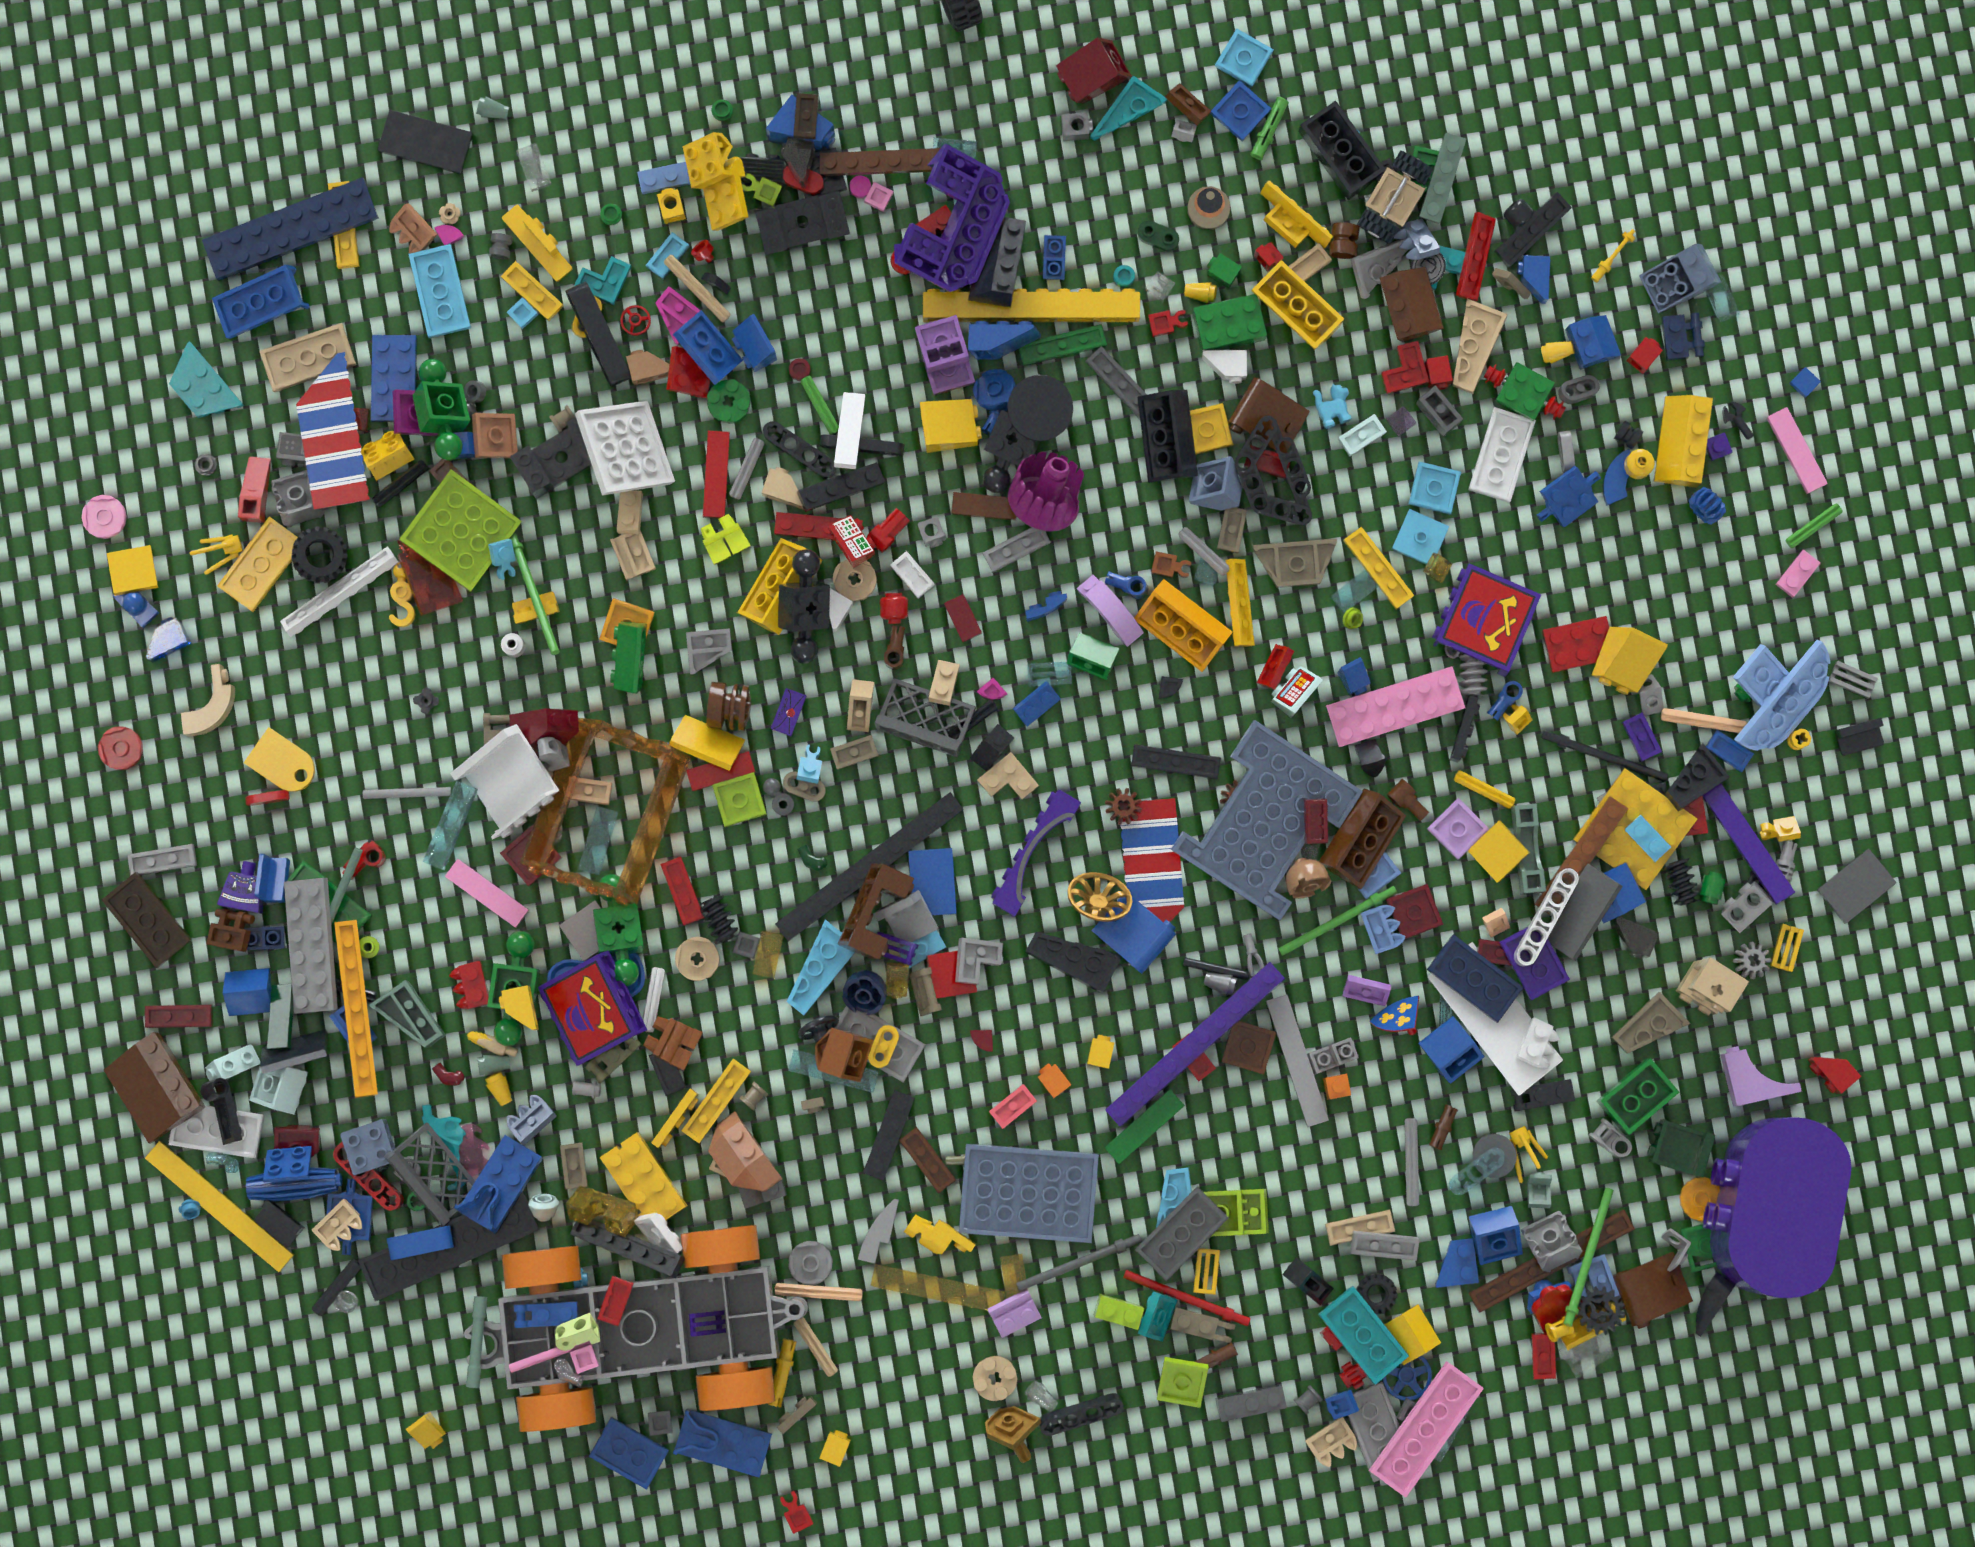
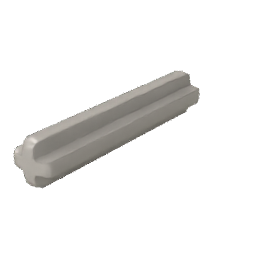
M758 438L753 439L729 493L732 498L741 499L763 449L764 442Z
M1184 527L1179 532V537L1221 576H1224L1229 571V566L1187 527Z

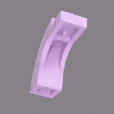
M1094 575L1076 588L1100 613L1114 634L1127 647L1144 633L1117 596Z

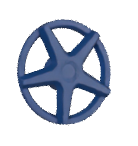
M1423 1356L1418 1358L1423 1361L1425 1366L1412 1368L1409 1362L1389 1373L1398 1378L1393 1390L1390 1389L1386 1376L1382 1379L1386 1390L1393 1397L1404 1401L1406 1398L1415 1400L1426 1391L1431 1384L1432 1372L1429 1363ZM1428 1372V1380L1422 1390L1416 1381V1377ZM1405 1385H1409L1417 1395L1404 1397L1398 1394Z

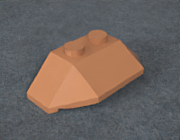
M735 1111L717 1124L708 1152L732 1186L765 1192L782 1180L778 1171Z

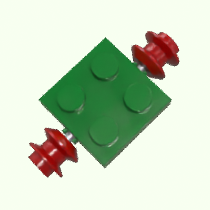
M1516 362L1508 377H1505V369L1501 371L1496 369L1497 364L1494 367L1489 366L1484 375V378L1487 379L1485 383L1493 382L1494 388L1500 386L1501 383L1503 385L1495 400L1496 402L1531 421L1535 420L1541 407H1544V415L1548 413L1553 415V420L1556 417L1561 418L1566 409L1563 406L1564 402H1556V396L1549 400L1547 399L1555 382Z

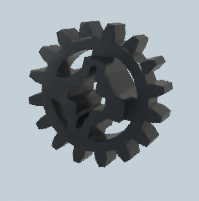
M1595 1286L1592 1293L1587 1289V1297L1581 1296V1303H1579L1577 1308L1579 1309L1577 1318L1581 1319L1580 1325L1585 1326L1587 1324V1332L1594 1329L1595 1335H1598L1600 1331L1607 1335L1608 1329L1615 1332V1325L1621 1326L1622 1320L1620 1318H1625V1312L1622 1311L1625 1309V1305L1620 1303L1622 1301L1621 1296L1614 1297L1615 1290L1612 1289L1608 1293L1605 1286L1602 1288V1291H1598L1597 1286ZM1612 1303L1614 1304V1306H1615V1308H1616V1312H1615V1313L1613 1312L1612 1309H1610ZM1586 1308L1591 1312L1590 1318L1586 1315Z

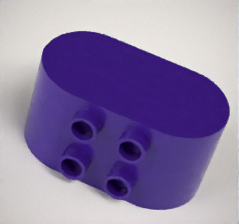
M1806 1118L1761 1119L1745 1126L1733 1137L1726 1149L1724 1160L1715 1159L1711 1171V1184L1720 1186L1717 1202H1708L1705 1207L1703 1228L1711 1230L1710 1248L1719 1271L1725 1278L1736 1284L1735 1286L1751 1293L1766 1296L1796 1298L1819 1289L1831 1276L1837 1256L1852 1168L1848 1149L1835 1132L1819 1122Z

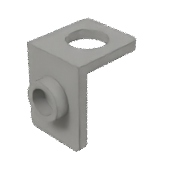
M938 517L918 523L925 547H937L946 540V535L943 533ZM929 524H934L938 531L936 535L928 536L925 533V527Z
M1652 674L1646 679V681L1652 684L1642 686L1638 691L1644 716L1661 712L1664 709L1661 686Z
M1671 1228L1661 1236L1662 1239L1678 1249L1667 1269L1669 1272L1685 1262L1688 1257L1686 1252L1691 1245L1690 1241ZM1670 1236L1677 1238L1679 1242L1672 1240Z

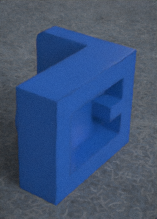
M1351 1389L1341 1393H1334L1325 1399L1327 1409L1332 1415L1333 1420L1359 1411Z

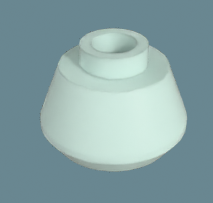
M538 1194L530 1199L528 1205L537 1220L549 1221L555 1215L559 1201L553 1195Z

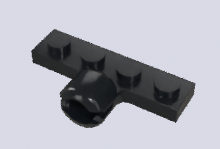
M1558 192L1554 193L1536 211L1524 199L1515 201L1504 212L1505 219L1513 226L1514 231L1494 252L1507 267H1511L1572 207Z

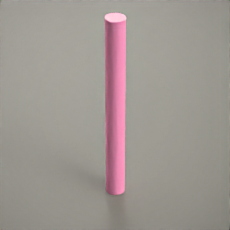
M588 1341L575 1345L574 1348L567 1351L556 1347L509 1364V1369L513 1373L591 1345V1343Z

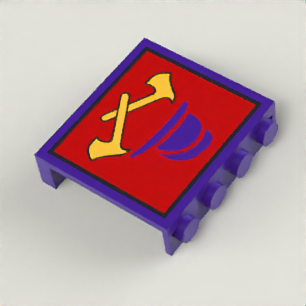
M1469 563L1466 569L1461 568L1456 580L1460 581L1457 588L1453 587L1448 598L1452 600L1449 608L1445 606L1440 618L1443 619L1441 627L1437 626L1432 638L1435 639L1433 646L1436 647L1438 643H1441L1498 668L1497 674L1506 677L1514 662L1541 594Z
M609 951L595 955L538 987L541 998L546 1003L550 1016L560 1032V1037L565 1042L570 1052V1057L576 1066L589 1062L590 1059L647 1031L626 985L622 981H616L614 977V970L616 968Z

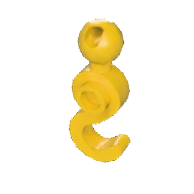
M399 562L393 567V574L397 578V582L390 589L393 600L408 612L407 617L402 620L392 614L389 616L390 621L398 627H407L415 619V609L408 603L413 596V590L406 583V577L410 573V568L404 562Z

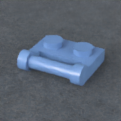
M1605 1254L1593 1257L1588 1273L1593 1292L1595 1286H1597L1598 1291H1602V1288L1605 1286L1608 1293L1613 1289L1615 1290L1614 1297L1619 1296ZM1582 1262L1566 1267L1568 1274H1571L1574 1284H1576ZM1584 1286L1581 1296L1587 1297L1586 1288Z

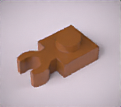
M1156 551L1151 574L1172 578L1173 573L1176 572L1180 577L1188 578L1189 573H1184L1181 567L1185 565L1191 566V562L1183 560L1179 563L1176 562V555Z

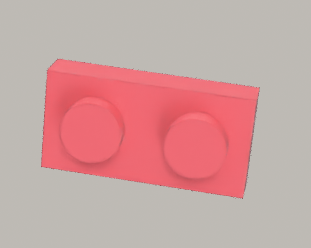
M1022 1084L989 1112L1003 1129L1037 1102V1100L1025 1085Z

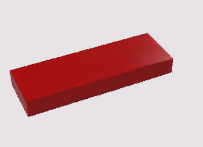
M749 751L737 756L730 771L712 763L686 770L692 791L707 788L713 784L749 773H756Z
M680 856L660 864L683 926L704 919L682 857Z

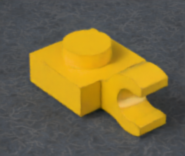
M1795 816L1773 820V825L1771 823L1760 824L1762 831L1759 834L1762 840L1777 837L1778 842L1799 839L1801 836Z

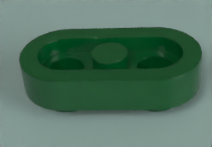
M1149 220L1142 222L1138 227V238L1143 243L1167 252L1175 250L1179 244L1178 233L1169 227ZM1151 228L1153 232L1146 234L1145 229ZM1171 236L1173 240L1171 242L1165 241V237Z

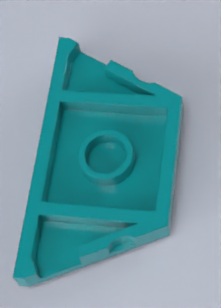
M189 341L169 385L198 418L208 416L211 413L217 414L228 409L243 407L244 404Z

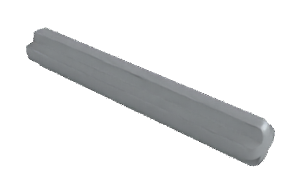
M1407 1118L1405 1119L1406 1200L1408 1206H1418L1417 1119Z

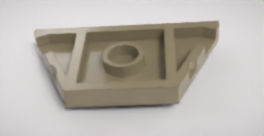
M1337 539L1253 545V551L1276 588L1318 585L1323 579Z

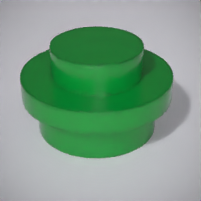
M721 99L712 105L711 112L716 120L726 121L731 118L733 107L729 101Z
M607 204L601 209L600 217L605 224L616 225L622 218V212L616 204Z

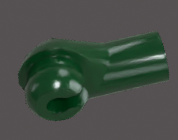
M807 845L797 849L805 867L815 871L826 868V858L812 856Z

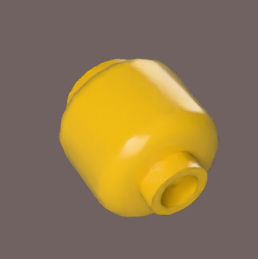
M1636 449L1626 457L1624 469L1631 478L1643 479L1652 472L1655 465L1654 458L1649 451Z

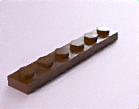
M941 148L820 153V175L844 176L931 172L932 167L928 166V164Z

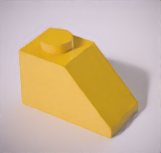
M526 985L501 991L502 996L499 997L501 1009H505L508 1015L531 1030H539L530 986Z
M431 1412L422 1416L406 1429L424 1449L429 1446L434 1449L444 1441L441 1437L446 1434Z

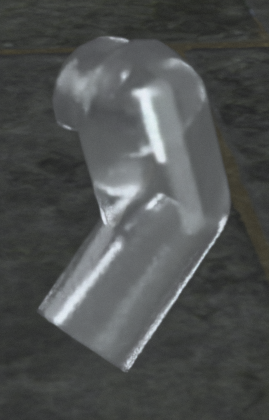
M557 1359L555 1361L554 1368L560 1380L578 1387L582 1385L583 1376L573 1373L567 1360Z

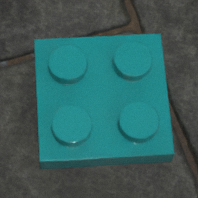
M1153 1291L1147 1300V1309L1144 1317L1141 1318L1138 1334L1163 1342L1178 1300Z

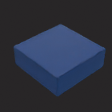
M1805 367L1789 384L1806 398L1821 381Z

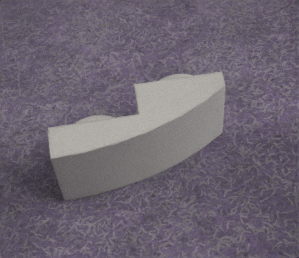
M1351 1037L1307 1054L1314 1075L1359 1058Z

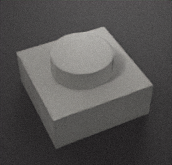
M1176 119L1171 137L1177 138L1182 142H1192L1197 125Z

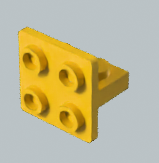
M394 431L385 433L382 438L375 442L367 443L360 452L368 470L371 471L376 481L414 460L401 435L394 434Z

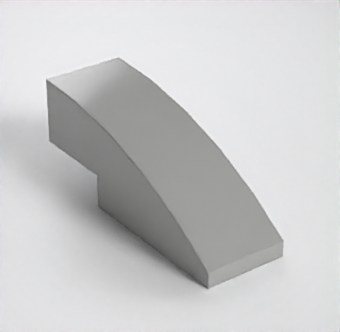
M894 1199L875 1219L861 1246L858 1260L876 1263L880 1242L889 1244L899 1199Z

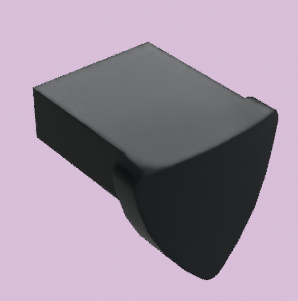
M1376 739L1355 745V751L1360 760L1359 764L1362 770L1372 777H1377L1385 766L1386 757L1381 753Z

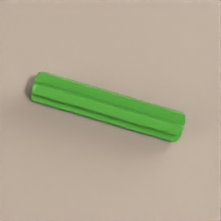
M807 376L803 378L801 384L830 435H835L838 433L839 426L812 377Z
M1837 503L1832 505L1785 540L1787 545L1791 549L1796 547L1843 512L1842 508Z

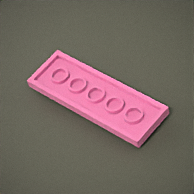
M1453 666L1329 704L1326 707L1338 745L1342 747L1464 709L1465 705Z
M1446 1361L1369 1471L1406 1498L1484 1388Z

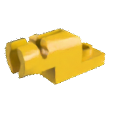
M915 1214L904 1230V1233L912 1238L920 1232L921 1238L919 1243L936 1254H943L952 1240L955 1241L954 1246L964 1253L966 1250L971 1252L976 1245L975 1242L959 1233V1231L940 1218L935 1226L931 1225L933 1222Z

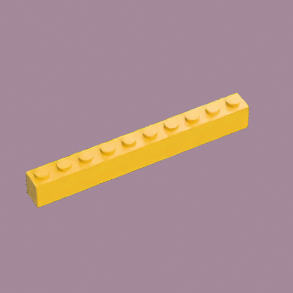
M928 289L927 292H923V322H934L957 315L958 322L1013 321L1014 318H1016L1014 322H1139L1140 292H1135V289H1123L1122 292H1113V289H1101L1100 292H1092L1091 289H1079V292H1070V289H1058L1057 292H1049L1048 289H1036V292H1027L1026 289H1015L1011 308L969 301V292H962L961 289L952 292Z

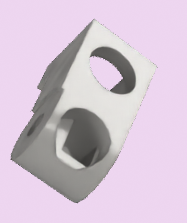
M545 737L537 741L539 759L545 762L546 769L549 772L570 766L567 747L553 737Z

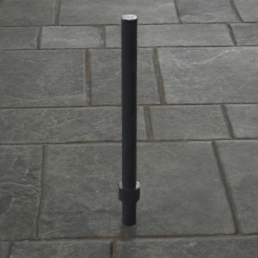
M1546 730L1542 733V739L1556 743L1558 747L1564 749L1567 747L1663 782L1667 780V773L1571 740L1569 736L1557 735Z

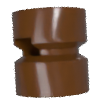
M1333 223L1331 235L1334 240L1330 242L1329 256L1339 259L1357 257L1358 244L1355 241L1359 239L1360 227L1352 223Z

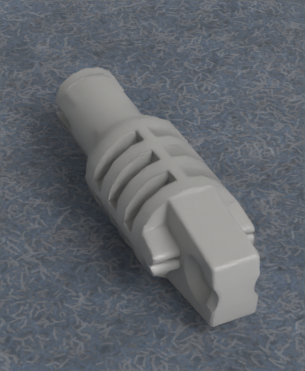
M1784 841L1780 859H1777L1776 864L1790 883L1794 873L1793 870L1795 869L1793 860L1798 844Z

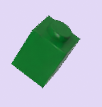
M1220 253L1217 258L1213 256L1208 263L1207 268L1209 270L1207 276L1229 289L1241 272L1242 267Z

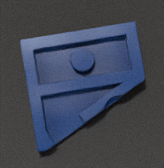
M1473 1238L1450 1241L1435 1287L1479 1283Z

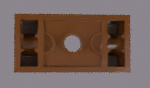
M871 864L837 945L868 959H880V957H883L888 949L886 944L888 939L865 929V926L871 923L873 918L871 912L874 905L877 906L880 902L882 893L893 898H906L914 888L912 883L914 878L885 864Z

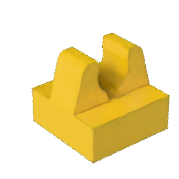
M1514 704L1511 706L1514 713L1511 716L1504 713L1503 717L1510 729L1518 735L1532 721V718L1525 707L1522 705L1519 707Z

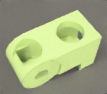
M588 1313L557 1326L555 1329L556 1346L560 1350L567 1351L574 1348L575 1345L588 1341L591 1344L600 1342L599 1326L592 1315Z

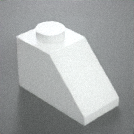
M1203 350L1202 360L1223 380H1229V383L1232 384L1242 383V380H1246L1247 350Z

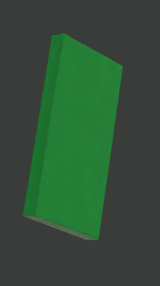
M303 860L288 878V881L326 877ZM328 880L329 903L331 904L338 887ZM344 894L331 925L332 941L336 944L334 922L357 920L359 932L372 916L347 894Z

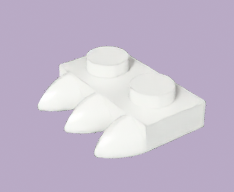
M1533 1017L1516 1058L1537 1068L1549 1067L1548 1061L1542 1055L1555 1053L1553 1047L1548 1043V1041L1555 1042L1560 1040L1556 1031L1553 1030L1554 1026Z

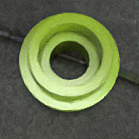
M1355 607L1349 608L1344 613L1343 625L1348 629H1356L1361 626L1363 614Z
M366 936L359 941L362 957L373 958L378 954L380 945L377 939ZM367 943L372 945L370 951H366L364 948Z

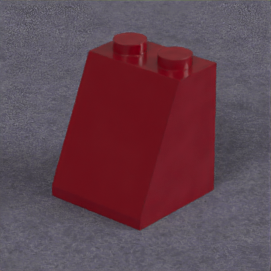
M1099 37L1056 65L1059 71L1057 72L1059 79L1066 83L1069 88L1068 95L1076 103L1084 104L1132 78L1112 40Z
M545 708L509 715L510 727L518 725L538 758L537 741L539 739L553 737L565 745L579 733L578 710Z

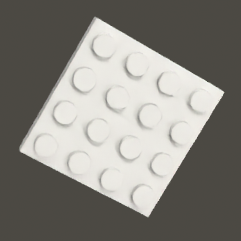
M648 401L585 409L574 413L602 495L670 485L675 482Z

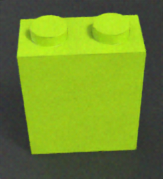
M1099 1293L1093 1315L1095 1318L1138 1330L1144 1307Z

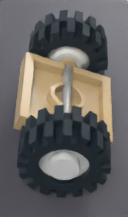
M1401 150L1391 166L1403 174V176L1387 167L1365 205L1380 215L1365 209L1357 223L1360 228L1388 244L1392 242L1399 228L1387 219L1404 227L1425 191V188L1412 182L1411 179L1425 185L1434 170L1426 163H1423V161Z

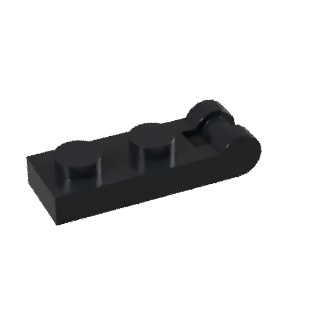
M1571 1079L1534 1085L1521 1095H1518L1514 1089L1510 1090L1511 1096H1514L1515 1105H1513L1514 1112L1575 1101ZM1523 1094H1528L1529 1102L1524 1103Z

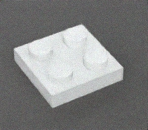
M657 1213L640 1215L634 1220L650 1243L676 1254L682 1250L680 1238L669 1230L666 1226L667 1221L662 1215Z

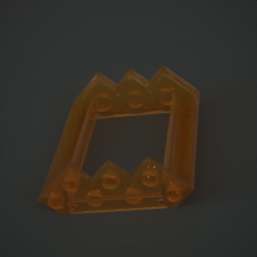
M578 718L579 733L564 745L568 750L570 766L554 770L552 780L559 791L553 795L554 800L545 806L541 805L520 864L526 866V871L532 874L539 875L541 873L556 878V881L561 884L568 885L570 883L585 888L586 892L593 895H598L599 893L607 897H613L617 903L622 905H628V903L638 904L691 757L661 740L646 739L632 730L617 729L603 720ZM594 737L663 760L616 888L607 883L594 882L578 873L565 872L547 863Z

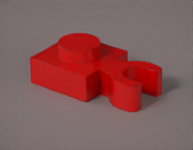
M1170 310L1148 315L1152 336L1157 337L1174 333V326L1178 328L1187 327L1188 321L1180 322L1178 320V317L1184 316L1186 312L1180 310L1174 316H1171Z
M792 1491V1502H787L784 1496H781L780 1500L782 1505L789 1509V1511L784 1513V1516L792 1533L795 1534L814 1523L805 1504L803 1503L798 1506L797 1493Z

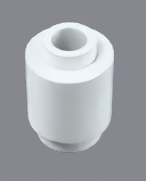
M510 633L503 637L501 648L509 657L516 658L524 653L525 643L519 635ZM515 641L516 645L513 648H509V644Z

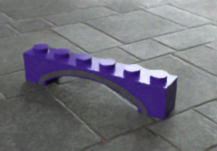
M1059 789L1056 793L1052 792L1046 801L1049 805L1047 810L1039 813L1035 820L1038 823L1034 831L1029 830L1024 839L1027 842L1023 850L1018 849L1013 858L1016 863L1012 869L1007 868L1002 877L1005 882L1001 888L997 886L991 896L994 899L992 902L994 906L1013 917L1016 916L1026 899L1022 895V881L1032 852L1042 838L1053 828L1065 821L1070 823L1081 805L1080 801Z

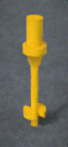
M1634 229L1628 233L1624 232L1622 234L1624 240L1613 254L1598 264L1599 268L1591 277L1594 282L1598 283L1606 272L1609 273L1613 259L1624 245L1629 241L1632 243L1635 240L1633 236L1635 233Z

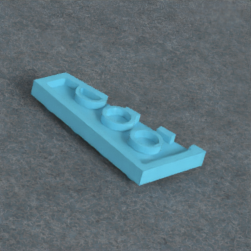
M827 920L824 921L787 1000L802 1015L808 1012L855 954V952L837 945L842 932Z

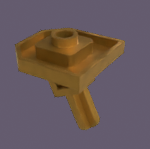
M1015 1406L998 1409L985 1422L987 1438L1013 1449L1021 1463L1031 1459V1454L1024 1440L1041 1423V1419Z

